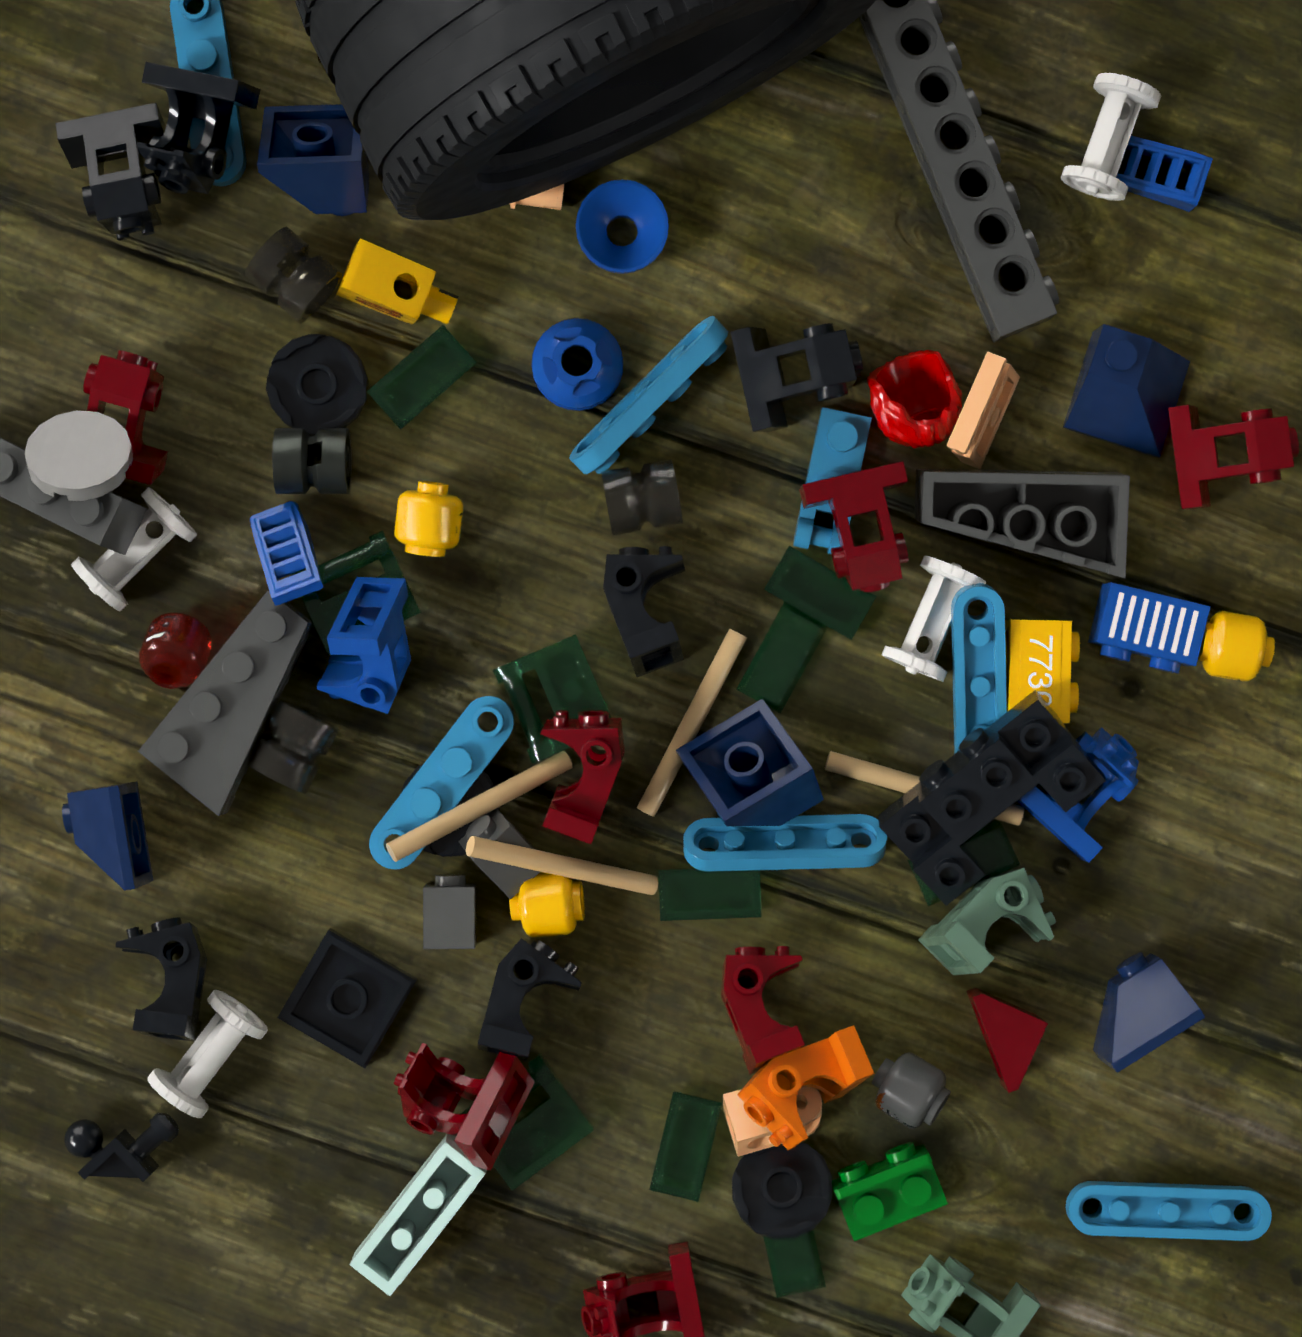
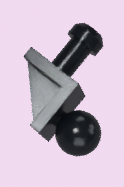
M158 1112L150 1119L151 1126L136 1140L124 1129L103 1148V1132L99 1125L91 1120L83 1119L72 1123L68 1127L64 1142L67 1150L73 1156L78 1158L90 1157L92 1159L78 1171V1174L84 1180L88 1176L139 1178L144 1182L159 1167L150 1154L164 1141L171 1142L178 1136L179 1127L169 1114Z

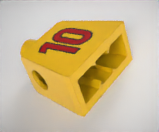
M361 238L354 247L336 293L339 297L409 324H414L420 314L448 324L459 297L432 285L436 271ZM395 281H403L411 286L412 297L406 300L396 295L394 291Z

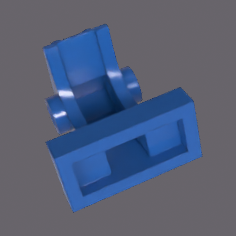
M356 577L327 636L331 657L321 680L317 684V690L328 693L333 699L342 698L366 708H371L385 714L389 713L411 662L402 614L403 606L408 598L405 578ZM358 619L362 621L365 625H355V623Z
M1102 727L1092 737L1087 732H1084L1076 739L1106 778V781L1082 805L1078 802L1065 812L1044 788L1040 791L1036 786L1017 800L1021 806L1080 860L1088 863L1103 848L1084 831L1088 822L1110 797L1120 802L1134 789L1139 781L1136 778L1139 761L1135 758L1137 756L1135 749L1119 734L1111 736Z

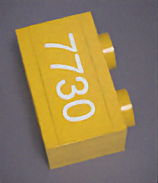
M1005 620L1007 712L1036 690L1055 711L1062 723H1070V713H1077L1079 705L1077 682H1071V662H1078L1080 636L1078 632H1072V621Z

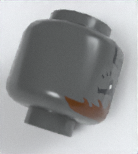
M911 1052L902 1054L895 1063L886 1058L871 1083L879 1088L875 1098L877 1108L910 1129H916L923 1123L931 1126L951 1093L950 1090L945 1088V1073Z

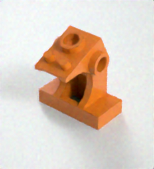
M853 1025L836 1031L827 1039L771 1059L755 1073L737 1095L744 1102L743 1106L747 1115L761 1127H767L773 1133L769 1137V1141L775 1147L782 1143L789 1151L808 1139L796 1105L800 1088L812 1087L818 1089L823 1102L827 1103L844 1096L875 1073Z

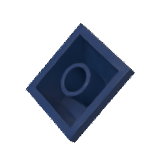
M343 105L265 107L257 162L258 173L315 214L347 216L353 213H367L369 191L368 156L360 142V134L352 126Z
M1106 324L1101 325L1092 332L1063 428L1159 458L1170 427L1168 408L1176 407L1190 361L1153 339Z
M763 698L676 749L679 758L726 827L781 826L824 800L812 766Z
M138 782L67 793L68 803L62 806L63 823L66 832L74 834L75 844L124 891L136 889L152 882L153 875Z
M1137 953L1129 957L1116 967L1119 974L1108 980L1093 1051L1101 1061L1117 1073L1205 1018L1201 1009L1164 961L1153 954L1145 957L1143 953Z

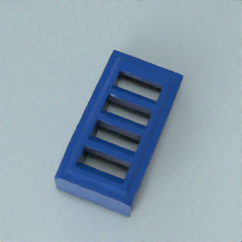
M1131 136L1126 148L1131 153L1124 174L1118 173L1116 176L1117 179L1128 186V192L1188 212L1194 209L1200 200L1213 158L1186 149ZM1145 155L1151 158L1142 180L1135 178L1141 157ZM1162 161L1170 164L1164 185L1155 183ZM1182 168L1190 170L1184 190L1176 189Z
M295 501L286 502L250 517L253 537L275 606L324 588L309 527ZM306 569V570L303 571V572L297 573V574H295V575H292V576H289V577H287V578H284V579H281V580H280V578H282V577H285V576L290 575V574H292V573H295V572H298V571H300V570Z

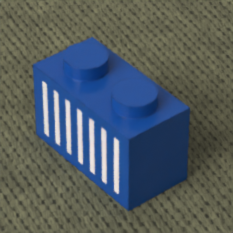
M1105 583L1101 586L1088 643L1101 646V656L1130 662L1132 653L1151 658L1149 663L1151 668L1179 674L1180 666L1197 665L1211 606L1117 583Z

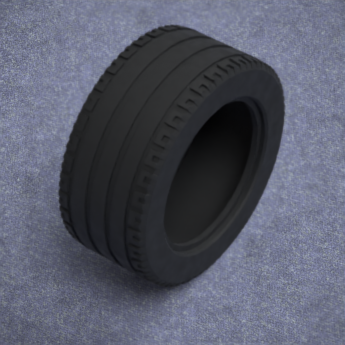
M295 0V4L305 31L310 36V40L328 77L335 84V91L355 131L360 134V142L377 177L383 183V190L398 214L409 220H446L495 209L547 191L611 164L681 130L743 96L803 59L845 29L877 0Z

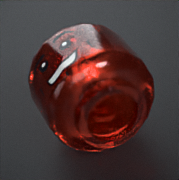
M177 612L162 614L153 619L146 631L139 650V664L144 673L155 684L163 688L187 687L193 684L206 667L212 649V636L204 624L188 614Z

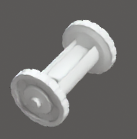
M1101 73L1097 75L1093 87L1099 94L1105 97L1083 162L1081 166H1065L1061 180L1073 189L1106 200L1121 201L1126 197L1128 186L1117 179L1116 176L1140 109L1157 108L1161 94L1151 85L1138 79L1116 73Z
M150 487L141 494L149 509L146 511L126 555L108 549L94 564L81 557H78L71 564L75 572L89 586V589L119 612L128 605L120 590L176 534L188 542H191L197 536L195 530L180 515V510L174 504L170 505ZM152 521L159 522L163 526L162 535L158 538L148 536L146 533L148 523Z
M924 556L920 566L932 574V577L902 647L885 646L881 655L906 667V671L913 675H916L918 672L944 682L947 671L936 664L935 661L951 627L952 600L962 587L979 583L986 584V581L962 569V566L953 562L950 564L930 556ZM925 636L929 640V646L925 652L920 653L916 648V644L920 637Z
M213 990L207 998L208 1003L216 1011V1014L172 1072L169 1073L156 1068L148 1076V1082L160 1096L182 1112L196 1118H202L209 1109L208 1104L200 1094L242 1038L248 1035L256 1039H262L268 1031L267 1026L255 1013L235 998L219 990Z

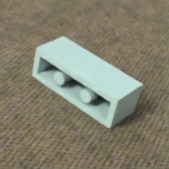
M445 1135L357 1248L349 1264L389 1296L393 1294L486 1174V1169L472 1165L455 1143L456 1136Z

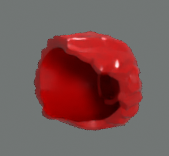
M930 349L910 352L907 355L894 358L893 361L886 362L885 365L869 373L870 376L867 377V383L870 388L871 409L876 417L879 429L891 441L916 449L918 447L923 448L924 446L932 447L935 443L939 444L945 441L952 434L962 411V392L955 380L950 365L944 360L939 351Z

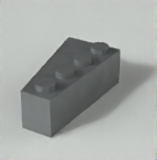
M916 468L915 519L926 525L1125 578L1130 475L1119 472Z
M267 591L138 752L216 815L220 816L228 813L239 784L250 766L265 728L270 723L278 700L294 671L315 624L288 602L275 606L270 591Z

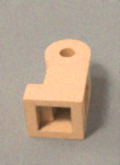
M803 1087L798 1091L796 1105L808 1136L819 1127L822 1115V1099L817 1089ZM741 1089L723 1094V1111L738 1157L774 1146L769 1141V1137L773 1133L767 1127H761L747 1115L743 1106L744 1102L737 1095Z

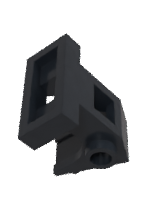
M146 62L142 83L167 92L169 117L163 136H154L149 144L137 142L136 147L145 159L144 166L153 170L158 177V182L170 191L185 194L188 190L209 194L214 180L220 179L226 168V153L224 149L233 105L256 110L261 89L239 80ZM193 118L206 120L202 140L196 149L187 148Z
M157 103L56 123L57 139L71 169L87 166L90 186L82 187V195L88 216L90 218L97 217V221L111 234H116L118 241L127 240L130 238L129 234L139 231L142 232V235L154 234L153 226L162 224L155 204L161 203V193L155 173L146 174L144 157L136 147L137 142L149 144L154 136H163L166 125ZM128 157V170L104 174V162Z
M833 323L804 329V339L771 348L766 329L746 327L732 331L731 337L753 432H771L787 428L788 425L782 403L786 400L817 392L818 401L848 395V388L854 385L857 378H861L860 371L863 370L862 357L857 340L848 341L846 329L834 331ZM806 353L811 380L786 386L780 360Z
M669 546L659 547V555H649V550L646 548L625 547L619 549V554H607L603 589L636 677L684 660L673 622L660 623L651 618L644 608L646 595L653 585L685 571L682 555H673L672 547ZM629 582H633V583H634L633 585L628 586V587H625V586H624L626 583H629Z
M177 917L151 924L152 932L144 934L143 930H139V927L127 929L128 939L117 941L115 947L122 948L123 952L154 956L160 961L165 970V985L162 994L153 1004L142 1010H135L133 1030L149 1037L194 1042L200 1035L202 1022L198 1019L207 965V957L197 927L190 922L182 924L181 918ZM183 947V956L179 960L174 961L175 951Z
M521 938L498 964L478 1040V1049L499 1054V1052L517 1056L519 1060L527 1061L533 1036L524 1027L520 1018V1006L524 996L533 988L543 984L557 985L579 991L582 982L574 977L579 968L570 961H568L564 968L560 967L555 963L560 955L537 938L530 945ZM524 965L531 969L533 975L527 980H520L514 975L513 971L518 966Z

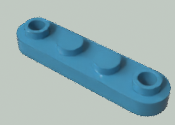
M171 0L170 13L179 69L234 79L222 1L202 0L204 1L203 9L197 14H190L187 12V5L191 0ZM233 105L224 149L227 153L226 168L222 177L214 180L213 185L228 186L235 183L243 175L246 168V153L239 107ZM192 119L189 134L191 149H196L202 140L206 120Z
M710 316L697 324L576 445L569 459L583 474H588L594 470L597 474L606 471L619 457L620 453L617 449L630 436L637 438L642 435L655 421L656 417L653 413L666 400L673 402L678 399L691 385L692 381L689 377L702 364L704 366L711 365L725 352L727 344L724 340L728 335V330L715 316Z
M983 583L962 587L955 594L951 604L954 754L959 751V745L963 739L972 731L978 728L987 729L1007 713L1005 607L995 589ZM974 600H982L986 605L984 612L978 616L968 614V606Z
M484 696L472 701L372 831L369 848L378 864L388 869H402L410 865L419 856L425 847L395 862L386 848L387 837L391 834L402 836L458 805L510 737L514 729L515 719L513 711L504 700L494 696ZM484 712H492L498 719L497 727L491 732L484 731L479 726V717Z
M865 814L796 816L781 826L726 827L721 818H703L687 827L683 839V852L687 862L694 868L702 871L864 868L875 865L883 858L886 851L887 835L879 827L878 819ZM856 844H863V845H866L867 847H865V848H855L854 845H856ZM704 848H713V849H715L716 851H711V852H709V851H703L702 849H704Z
M1086 1181L1076 1185L1070 1191L1066 1200V1213L1069 1220L1080 1232L1091 1236L1251 1241L1261 1237L1268 1230L1272 1219L1271 1207L1268 1201L1256 1190L1246 1186ZM1090 1198L1098 1199L1099 1207L1095 1213H1083V1204L1086 1200ZM1242 1203L1248 1204V1215L1243 1219H1235V1208Z

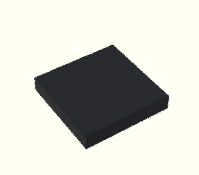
M330 928L277 1018L361 1067L366 1068L417 978Z

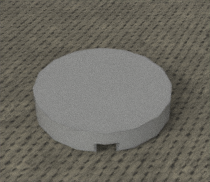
M76 410L56 415L43 422L28 438L24 453L31 481L43 493L55 497L54 493L67 495L69 501H85L102 497L119 487L126 478L125 472L129 465H132L133 461L132 447L127 430L114 418L93 411Z

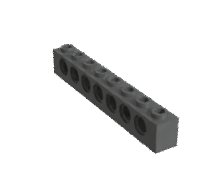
M877 0L859 16L860 22L993 343L1050 320L1057 314L1054 305L1059 304L1056 287L1048 275L1042 277L1035 258L1040 256L1038 244L1029 228L1022 229L1016 211L1020 210L1017 193L1011 182L1003 183L996 165L1001 163L998 147L990 134L984 136L977 118L982 115L979 101L973 89H965L958 74V71L962 69L960 55L955 44L952 41L945 42L938 25L943 22L937 0H907V4L901 8H892L886 5L883 0ZM907 35L920 37L926 45V52L921 55L908 54L902 48L901 38ZM928 81L940 84L945 91V100L938 103L929 102L922 96L920 85ZM946 128L958 130L964 137L965 146L959 150L948 149L940 140V131ZM968 174L977 176L983 183L984 194L979 197H970L964 194L959 185L960 177ZM984 221H992L998 224L1003 231L1002 243H986L979 234V224ZM1008 267L1019 272L1022 277V288L1020 291H1007L1001 286L998 279L1000 269Z

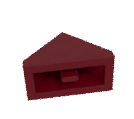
M976 987L967 990L968 998L1000 1083L1008 1093L1016 1091L1022 1083L1048 1023L1041 1017Z

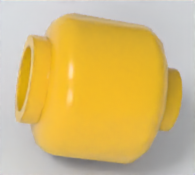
M418 481L417 490H407L399 496L394 535L399 542L406 544L405 552L422 556L444 557L446 549L454 548L459 543L464 505L460 498L448 494V484Z
M1219 611L1212 616L1210 621H1207L1198 661H1202L1204 670L1211 676L1250 681L1257 676L1261 666H1270L1274 655L1275 640L1273 637L1267 636L1265 623L1259 617Z
M540 872L535 878L526 880L521 885L519 892L511 900L509 899L512 921L521 920L524 931L530 937L568 935L574 931L577 921H584L585 919L584 891L581 880Z

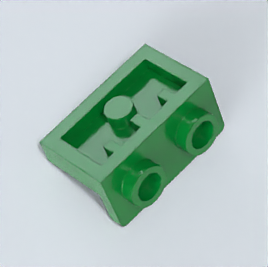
M913 1142L904 1143L885 1152L887 1159L869 1166L866 1161H859L838 1171L839 1178L832 1180V1187L854 1241L948 1204L933 1167V1161L924 1144L915 1147Z

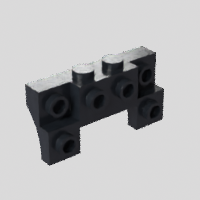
M1034 690L987 729L978 728L967 735L960 743L959 751L947 761L938 760L927 767L921 774L920 782L878 815L879 827L912 862L913 871L947 906L985 876L984 867L963 844L965 841L1039 783L1058 805L1067 812L1103 784L1106 778L1104 773L1074 739L1055 711Z

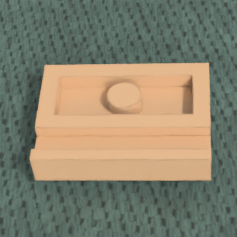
M987 352L946 445L952 449V453L962 463L978 469L982 467L1020 379L1012 365L1006 363V358Z

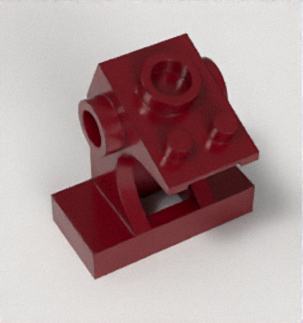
M118 350L116 359L101 355L98 365L91 363L85 376L83 391L86 394H90L87 411L104 414L106 402L129 409L125 429L131 443L133 461L132 465H129L125 472L126 478L152 485L165 470L168 451L144 445L142 431L146 411L155 413L159 406L163 392L162 382L164 381V376L156 372L158 363L150 361L146 357Z
M1183 405L1168 408L1182 509L1191 510L1211 507L1208 481L1249 475L1250 484L1282 480L1281 471L1294 467L1293 458L1298 457L1299 454L1297 432L1294 427H1289L1287 416L1273 418L1272 408L1241 413L1242 422L1201 429L1198 407ZM1245 434L1249 463L1219 467L1216 438Z
M904 461L802 484L799 489L804 509L829 504L840 542L839 547L831 548L834 569L837 578L846 577L852 590L860 589L863 592L880 591L889 587L891 581L903 579L900 564L909 562L907 547L902 532L895 534L893 532L884 490L902 487L908 482ZM874 511L881 541L854 547L848 517Z
M568 710L556 711V716H553L554 719L546 720L541 735L565 743L573 748L581 758L583 774L580 780L566 787L558 784L542 826L591 844L625 753L621 718H609V712L583 711L578 713V719H569ZM594 745L601 746L605 750H598L594 747Z
M778 946L775 955H766V949L763 947L735 948V955H726L723 963L721 998L744 1052L743 1059L750 1075L756 1073L771 1059L802 1048L805 1045L798 1026L789 1027L781 1025L771 1019L764 1008L762 999L763 988L768 981L776 976L799 968V963L803 961L801 955H789L788 946ZM742 978L748 979L754 987L751 989L743 988L738 980Z
M422 1043L417 1053L412 1051L408 1053L405 1063L410 1066L404 1075L398 1073L394 1080V1085L398 1086V1095L401 1096L403 1114L407 1117V1123L424 1134L432 1135L436 1130L456 1136L455 1143L472 1165L491 1171L535 1081L515 1055L499 1052L486 1078L475 1079L464 1076L466 1072L464 1067L456 1061L446 1057H439L437 1059L427 1044ZM460 1098L474 1101L468 1113L463 1115L453 1113Z
M688 1241L668 1245L671 1270L627 1278L624 1272L610 1273L596 1279L597 1286L584 1289L586 1306H583L581 1309V1318L588 1336L637 1337L658 1331L683 1332L684 1337H705ZM656 1291L659 1313L630 1319L626 1297Z

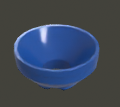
M622 179L599 185L586 196L577 213L576 234L581 250L597 267L611 273H634L646 268L660 255L667 241L669 224L667 212L662 201L651 189L636 181ZM623 217L634 222L638 233L633 243L627 246H617L609 240L607 228L614 219Z
M574 318L552 325L542 334L534 348L531 367L534 381L539 391L547 400L566 410L583 411L603 404L613 395L623 375V357L617 340L609 330L594 321ZM574 346H581L587 349L593 359L590 370L581 376L568 374L561 363L564 352Z

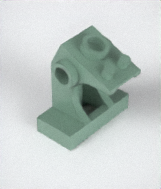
M1020 868L979 881L939 924L931 925L918 940L952 975L981 973L994 960V957L986 950L985 941L987 931L1000 917L1010 918L1016 922L1035 942L1044 939L1049 941L1054 938L1050 926L1055 924L1056 920L1052 912L1046 914L1043 912L1040 904L1043 903L1044 897L1037 880L1032 875H1027L1025 868Z
M929 1254L922 1266L912 1274L908 1286L901 1294L913 1308L909 1316L920 1326L932 1333L941 1326L956 1337H1019L1041 1306L1035 1295L1018 1282L1015 1283L1006 1298L1001 1302L972 1282L971 1279L974 1273L960 1261L949 1256L944 1263ZM962 1292L978 1302L963 1324L946 1313L957 1295L960 1297Z

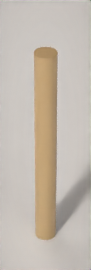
M729 628L637 806V809L655 817L683 763L676 749L696 738L747 639L744 635Z
M561 751L386 843L391 858L397 862L572 769V762L565 751Z
M833 751L829 752L825 765L826 771L902 793H907L920 782V776ZM1012 804L994 819L1019 826L1023 818L1024 807Z
M471 836L466 846V854L469 857L647 895H654L658 889L659 881L656 875Z

